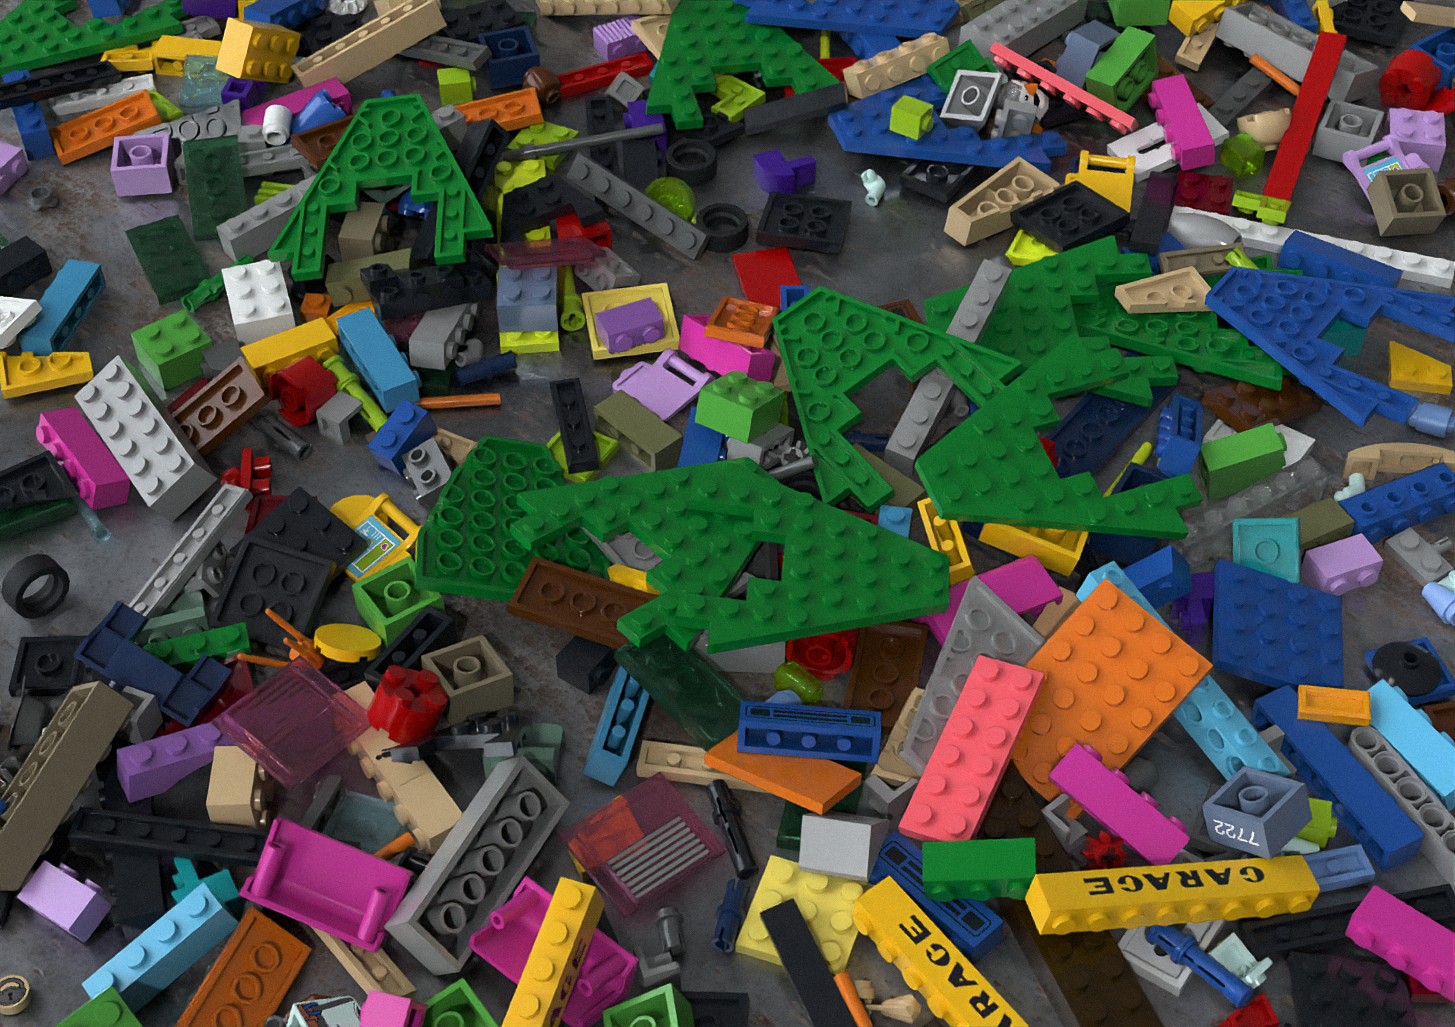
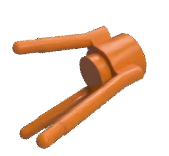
M269 608L265 610L266 615L299 641L295 642L287 637L283 639V643L291 648L289 658L292 662L242 653L237 655L239 660L286 669L296 674H301L303 670L307 672L319 670L325 660V656L320 653L321 648H314L313 640L305 637Z

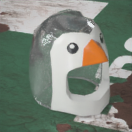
M1012 79L1000 86L993 104L996 113L997 109L1003 110L1005 99L1034 105V95L1037 94L1040 103L1033 122L1034 126L1042 119L1049 108V98L1042 90L1037 88V83L1028 84L1025 81Z

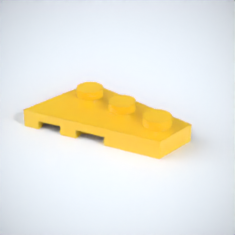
M0 352V384L4 399L91 381L94 378L89 352H52L49 356H35L34 352H22L21 356H8L7 352Z

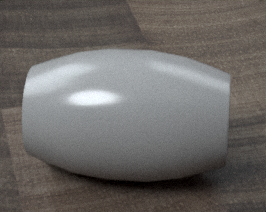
M1177 213L1172 218L1167 232H1170L1186 249L1242 242V235L1229 224L1203 214Z

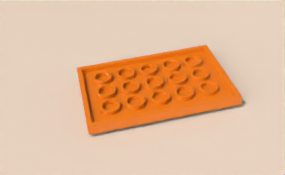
M1105 578L1024 666V668L1045 673V683L1011 760L1023 781L1049 804L1061 796L1063 792L1048 780V776L1076 743L1082 748L1087 744L1095 749L1103 757L1100 763L1110 771L1113 768L1122 771L1214 669V665ZM1070 799L1069 809L1065 816L1078 820L1085 811Z

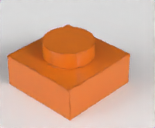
M306 293L299 310L300 321H313L321 317L326 319L332 315L334 305L330 295Z

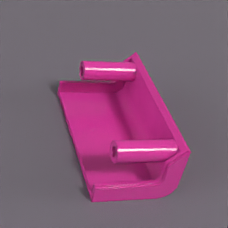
M1032 554L977 575L984 584L1018 615L1030 612L1033 617H1037L1041 614L1046 604L1055 602L1057 605H1060L1063 600L1064 594L1039 560ZM971 578L949 586V606L947 612L912 618L914 622H925L941 647L944 645Z
M278 816L274 819L255 872L247 878L238 895L376 953L390 936V933L384 926L405 898L414 872Z
M525 876L515 890L513 899L490 914L491 923L470 936L469 948L518 985L553 895L528 876ZM596 928L561 1019L571 1027H590L603 1017L602 1011L620 1004L628 995L639 959Z

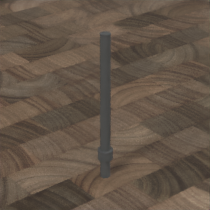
M659 123L536 146L534 143L523 145V148L503 151V158L507 162L520 159L536 160L537 156L664 134L663 125Z

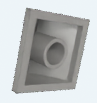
M958 70L939 117L958 127L972 126L976 133H978L987 121L1004 75L1002 73Z
M826 811L822 815L815 812L804 814L802 818L798 865L800 871L868 882L890 827L889 819L835 811Z

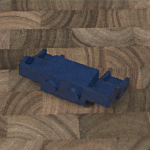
M117 600L102 622L83 639L73 656L110 678L111 681L108 686L122 694L123 689L129 686L155 695L159 710L188 728L195 727L212 700L216 701L235 672L203 653L188 675L182 673L134 643L149 619Z

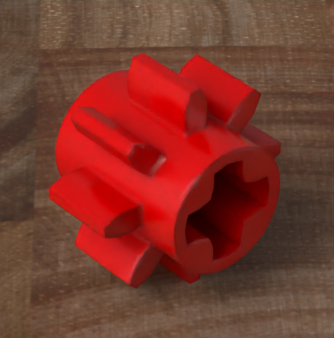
M1103 830L1100 831L1099 837L1091 838L1087 836L1086 840L1088 843L1085 850L1080 851V854L1089 861L1084 867L1088 871L1121 868L1124 859L1129 857L1120 848L1124 840L1117 836L1111 838L1110 833Z

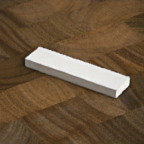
M152 74L121 79L119 83L50 98L49 103L52 115L56 117L104 107L144 89H147V91L156 90Z

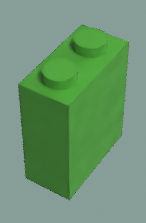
M1273 423L1202 444L1199 451V478L1209 502L1282 479V467L1286 466L1284 451H1287V444L1283 434L1276 432Z

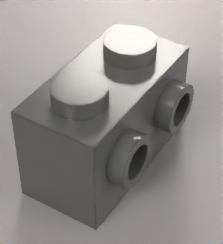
M432 437L402 455V459L407 467L403 469V473L412 486H416V489L413 490L415 498L422 507L427 504L430 509L434 508L437 504L441 491L454 471L447 454L435 438Z

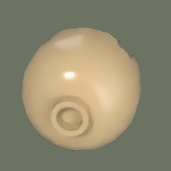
M1283 108L1280 111L1274 112L1271 110L1238 117L1236 120L1240 137L1249 146L1260 147L1261 152L1277 149V143L1282 141L1284 132L1289 128L1292 114L1291 108Z

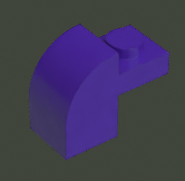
M229 78L220 94L223 104L239 98L241 100V111L261 105L269 89L266 81Z
M779 149L753 155V177L759 187L768 194L771 191L794 194L795 188L815 183L816 161L812 155L786 161Z
M1214 573L1192 574V592L1172 601L1169 615L1170 620L1179 619L1180 631L1186 633L1188 645H1201L1206 626L1205 619H1213Z

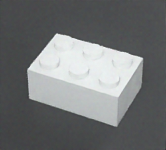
M262 260L260 262L221 269L239 347L296 327L280 262L271 263L270 260Z

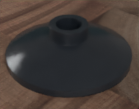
M1398 641L1385 644L1375 652L1372 660V671L1377 681L1379 682L1384 679L1392 688L1398 686L1407 697H1420L1431 693L1437 688L1442 677L1441 666L1436 657L1422 646L1410 642Z

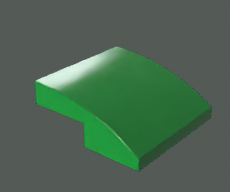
M970 39L926 68L928 74L946 96L949 94L958 70L998 73L989 58L986 57L984 59Z

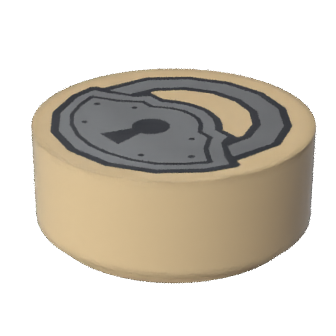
M8 975L1 978L0 1013L13 1015L23 1011L32 999V990L27 980L19 975Z

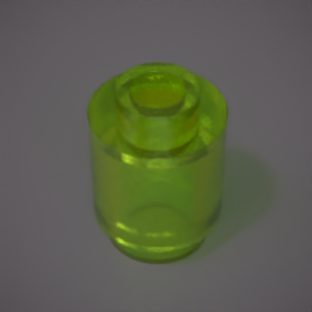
M791 661L788 664L782 663L774 672L773 679L775 681L773 687L777 691L782 692L785 689L792 690L801 699L803 706H815L823 695L824 688L820 686V681L795 661Z

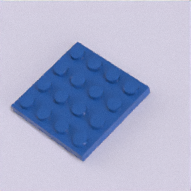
M1220 558L1214 566L1212 664L1214 668L1278 689L1289 685L1297 694L1299 685L1344 689L1342 597L1298 583L1293 584L1286 579Z

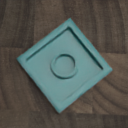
M1301 518L1233 519V562L1286 579L1293 584H1301Z

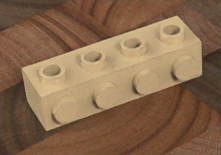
M935 32L926 33L919 39L904 42L897 48L880 52L875 57L858 61L853 66L843 69L849 95L863 99L928 73L926 71L927 66L950 52L947 37L936 35Z

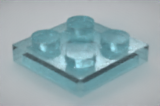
M186 54L178 103L181 107L204 109L223 105L220 93L229 78L237 77L215 69L218 56Z

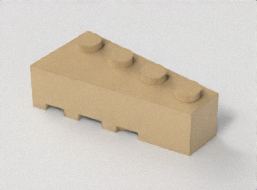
M1018 156L949 208L944 232L962 245H970L1015 226L1011 222L1010 212L1061 188L1062 185Z

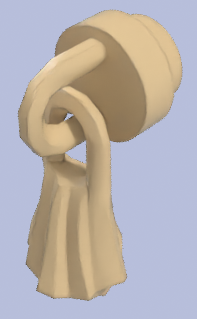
M852 980L860 999L864 1000L863 1006L869 1018L872 1010L881 1011L887 1017L913 1024L921 1013V1004L918 1003L913 994L887 999L881 1005L872 1004V999H875V989H871V981Z

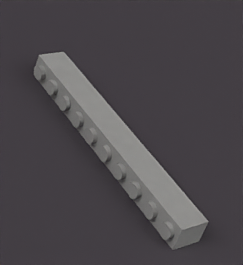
M448 104L431 113V116L452 152L459 148L467 131L465 116L451 104ZM317 174L217 226V232L224 252L235 262L244 254L254 258L269 250Z

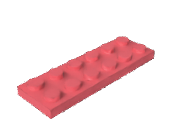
M994 41L989 51L995 56L993 60L997 62V65L1008 71H1011L1012 68L1016 69V73L1020 75L1019 77L1031 84L1035 80L1040 82L1039 86L1055 97L1058 93L1062 94V99L1076 109H1080L1081 106L1087 108L1086 112L1089 113V116L1100 122L1104 118L1109 120L1111 128L1126 135L1127 131L1134 133L1137 130L1139 124L1132 116Z
M978 656L898 826L900 834L924 842L975 840L1043 688L1045 673L989 657Z

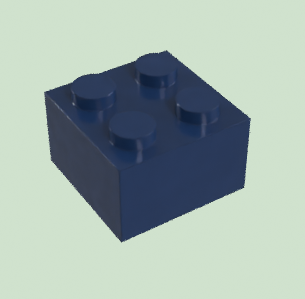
M528 25L477 34L478 44L488 46L492 53L482 66L491 89H502L507 86L523 84L525 73L534 66H540V55Z

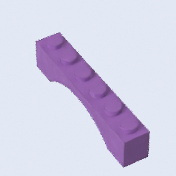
M320 690L313 692L314 695L253 742L250 738L308 694L300 696L248 737L244 734L290 699L282 701L242 733L239 731L240 728L271 705L264 706L237 728L233 725L252 710L245 712L232 723L228 721L233 717L230 716L118 749L117 777L129 803L164 793L188 774L212 762L215 746L256 745L255 743L316 696L320 698L318 701L259 745V748L270 742L321 701L325 704L270 747L301 751L330 742L333 714Z

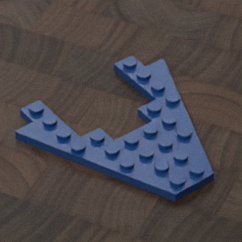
M733 0V2L750 7L745 14V22L912 38H921L922 35L931 32L943 36L959 15L961 7L954 0H817L814 4L804 0Z
M928 73L848 105L849 108L828 113V123L843 150L848 152L999 168L1005 167L1019 156L1040 171L1050 172L1051 161L1048 157L1066 155L1067 145L1057 131H1046L1031 135L1021 134L1007 138L997 137L982 141L972 126L947 129L934 110L943 108L947 96ZM904 95L933 105V127L919 140L889 130L892 106Z
M1233 266L1206 294L1205 304L1299 378L1301 384L1309 386L1362 428L1374 413L1405 425L1416 411L1420 399L1338 367L1337 364L1343 359L1345 349L1321 339L1339 318L1349 321L1353 325L1368 329L1380 314L1395 322L1404 323L1417 328L1423 333H1430L1455 344V296Z

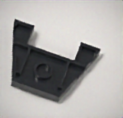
M556 174L542 177L535 182L523 187H517L503 194L500 251L509 257L513 255L507 252L519 254L520 252L518 251H527L526 244L521 236L522 232L573 211L582 227L606 218L604 210L600 205Z
M516 711L500 713L496 715V718H487L486 713L473 714L466 717L467 721L450 725L442 730L390 748L392 762L421 761L441 750L484 748L485 757L515 756L518 753L517 748H521L523 745L522 740H526L533 730L531 715L518 716Z

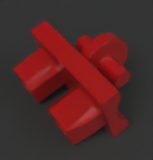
M252 448L242 449L241 470L239 467L233 466L221 475L222 487L227 483L248 489L251 492L253 498L245 507L246 511L251 510L254 495H272L270 478L256 479L272 477L273 468L270 456L254 457Z

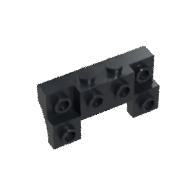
M471 248L466 249V262L437 265L401 273H395L388 264L382 263L372 264L370 267L360 269V279L369 293L375 314L381 321L492 298V282L481 271V260Z

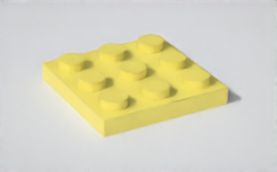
M667 283L581 293L593 360L661 352L667 348L672 350L678 349L680 336ZM651 297L654 305L656 304V308H658L663 316V339H658L652 343H642L640 346L636 345L635 348L631 347L626 351L610 354L596 331L595 314Z
M771 855L735 943V952L783 966L760 919V912L794 898L832 977L846 971L860 934L852 918L855 899L875 885L854 879L800 871L799 863Z

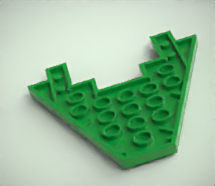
M680 0L671 15L646 103V115L671 113L677 130L703 128L704 119L694 93L715 92L717 83L713 74L760 71L766 87L791 85L795 95L841 82L808 54L801 44L795 42L778 26L745 22V14L750 7L733 2V0ZM828 114L820 115L813 118L828 117Z
M1108 236L1053 256H1045L1042 260L1013 269L1009 288L980 346L1019 360L1022 363L1023 370L1018 374H1023L1069 335L1075 332L1078 334L1072 304L1098 303L1099 291L1097 283L1134 282L1152 277L1148 253L1119 254L1115 236ZM970 285L924 300L923 311L926 326L946 333ZM1109 336L1080 337L1089 355L1111 349ZM1173 355L1123 357L1131 371L1128 379L1085 391L1144 407H1151L1153 396L1150 386H1177L1178 373Z
M1270 254L1249 258L1260 270L1303 276V271L1298 269H1273L1272 255ZM1224 275L1203 279L1212 289ZM1113 282L1097 285L1099 291L1098 303L1072 304L1078 335L1084 337L1109 336L1110 344L1127 348L1137 353H1145L1152 356L1173 355L1175 362L1191 366L1197 372L1209 371L1277 391H1281L1282 375L1296 377L1260 347L1249 346L1248 338L1237 329L1217 328V313L1214 311L1128 313L1114 294L1116 286L1131 282Z
M749 457L621 477L605 476L601 480L518 493L516 504L529 515L510 524V534L532 552L581 525L602 543L628 530L664 560V562L648 570L646 574V581L660 592L661 595L617 619V629L638 648L666 634L687 652L691 649L703 629L675 626L679 592L725 598L762 543V541L751 540L752 517L688 509L692 478L724 482L726 462H730L777 483H782Z
M726 462L724 482L692 478L688 509L752 517L751 540L784 544L781 581L749 577L746 600L679 592L675 626L709 630L706 654H716L947 612L949 606L948 555L819 501L810 493L798 492L730 462Z

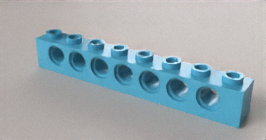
M1115 561L1090 572L1075 595L1083 603L1106 578L1171 630ZM1209 674L1173 713L1227 781L1244 766L1285 778L1291 774L1289 769Z

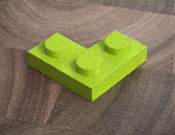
M728 73L716 79V91L709 92L722 99L712 106V112L716 114L722 112L728 115V120L733 123L744 117V109L759 106L766 102L765 92Z
M1242 190L1236 191L1232 201V206L1238 207L1237 210L1240 212L1253 214L1254 211H1257L1256 217L1262 218V222L1269 225H1278L1279 222L1284 223L1292 201Z

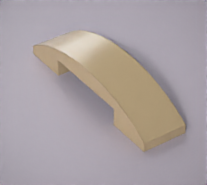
M1395 442L1368 445L1348 452L1342 478L1349 479L1351 474L1361 473L1364 475L1365 480H1374L1377 471L1414 474L1442 462L1455 474V451L1418 443Z

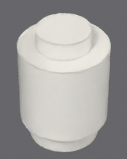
M272 105L266 109L262 134L267 143L279 146L284 144L289 138L292 113L288 108L282 105Z

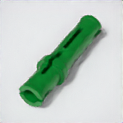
M244 254L226 268L255 263L251 256ZM222 270L211 279L201 281L195 290L181 298L182 306L186 311L194 313L205 303L213 302L219 297V294L226 289Z

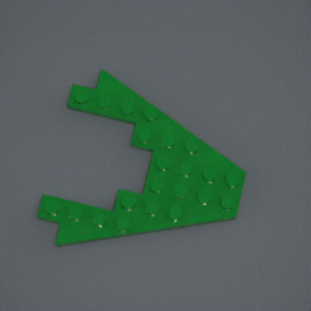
M25 0L0 21V77L13 71L32 70L102 53L107 50L159 39L161 35L171 36L184 32L183 26L178 19L188 15V13L182 12V0H165L155 6L145 8L143 12L132 17L124 18L114 26L103 18H93L87 21L86 24L77 27L62 16L78 7L76 0Z
M419 93L367 99L361 105L268 251L271 263L293 260L291 275L294 281L323 278L330 213L358 210L360 189L412 183L411 198L413 203L438 201L434 259L437 265L466 262L467 240L494 237L491 224Z
M822 286L817 287L772 319L809 455H814L818 462V466L813 469L822 501L835 506L851 494L869 514L878 509L881 504L883 505L893 498L895 493L894 489L841 435L863 419L862 412L848 398L893 365L912 384L935 367H938L962 392L981 408L1006 387L1004 383L1023 370L1022 363L1017 359Z
M1077 332L1069 335L916 460L914 466L940 519L1183 540L1186 539L1189 531L1178 512L1200 506L1203 497L1189 473L1103 497L1089 471L1060 479L1036 435L1037 432L1059 426L1061 419L1051 400L1126 380L1131 372L1117 347L1089 355Z

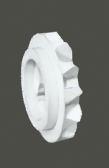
M328 0L327 6L331 12L338 15L356 14L367 6V0Z

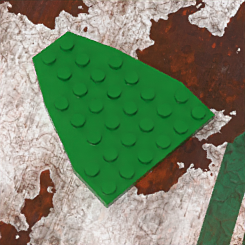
M484 435L478 442L477 448L472 449L467 454L466 461L462 466H457L439 495L437 504L431 509L424 527H421L418 532L415 547L414 589L510 602L534 556L609 581L607 568L610 567V560L605 554L601 553L599 547L580 526L532 552L510 534V524L529 515L516 504L517 494L570 484H566L561 477L563 469L558 462L553 460L552 453L546 444Z

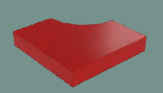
M1446 85L1439 88L1420 111H1435L1437 113H1444V117L1455 110V87L1451 90Z

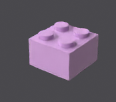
M1389 108L1382 136L1394 134L1405 156L1416 153L1424 163L1432 168L1433 172H1439L1446 149L1444 113L1409 110L1407 108Z
M169 133L114 137L110 171L117 197H133L148 194L160 195L173 192L175 155Z

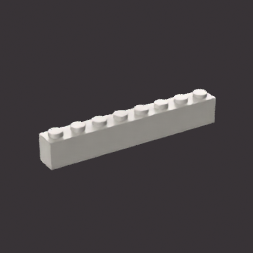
M984 258L946 333L980 345L1009 288L1012 269ZM935 367L922 377L885 448L884 462L909 477H912L915 472L916 460L928 446L958 388L938 367Z

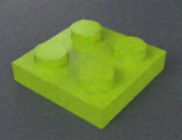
M544 121V123L524 127L506 148L508 151L523 148V145L534 143L536 146L579 138V131ZM570 151L537 156L536 160L544 159L545 168L555 170Z

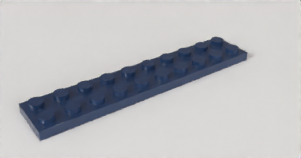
M1129 350L1124 357H1142V355ZM1178 374L1177 386H1150L1153 396L1151 407H1144L1089 392L1060 421L1059 426L1055 427L1045 437V439L1055 442V456L1058 457L1055 470L1060 479L1087 471L1093 477L1178 387L1182 375ZM963 521L962 528L965 533L978 540L984 523ZM986 544L1014 561L1018 558L1016 555Z

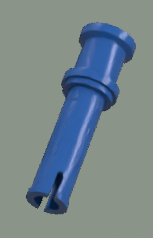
M1173 924L1169 926L1153 925L1149 929L1146 941L1150 945H1158L1167 952L1174 964L1181 966L1185 964L1238 1008L1243 1007L1249 1001L1254 988L1248 986L1225 968V966L1198 947L1199 943L1195 936L1192 934L1186 935Z

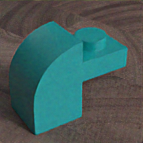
M178 857L173 859L178 872L172 875L177 889L171 892L175 905L204 882L223 900L236 919H241L244 908L228 869L199 880L190 859Z

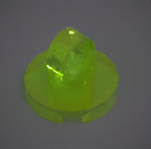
M661 177L652 181L646 188V194L686 220L692 221L695 213V198L692 190L684 181L677 177Z

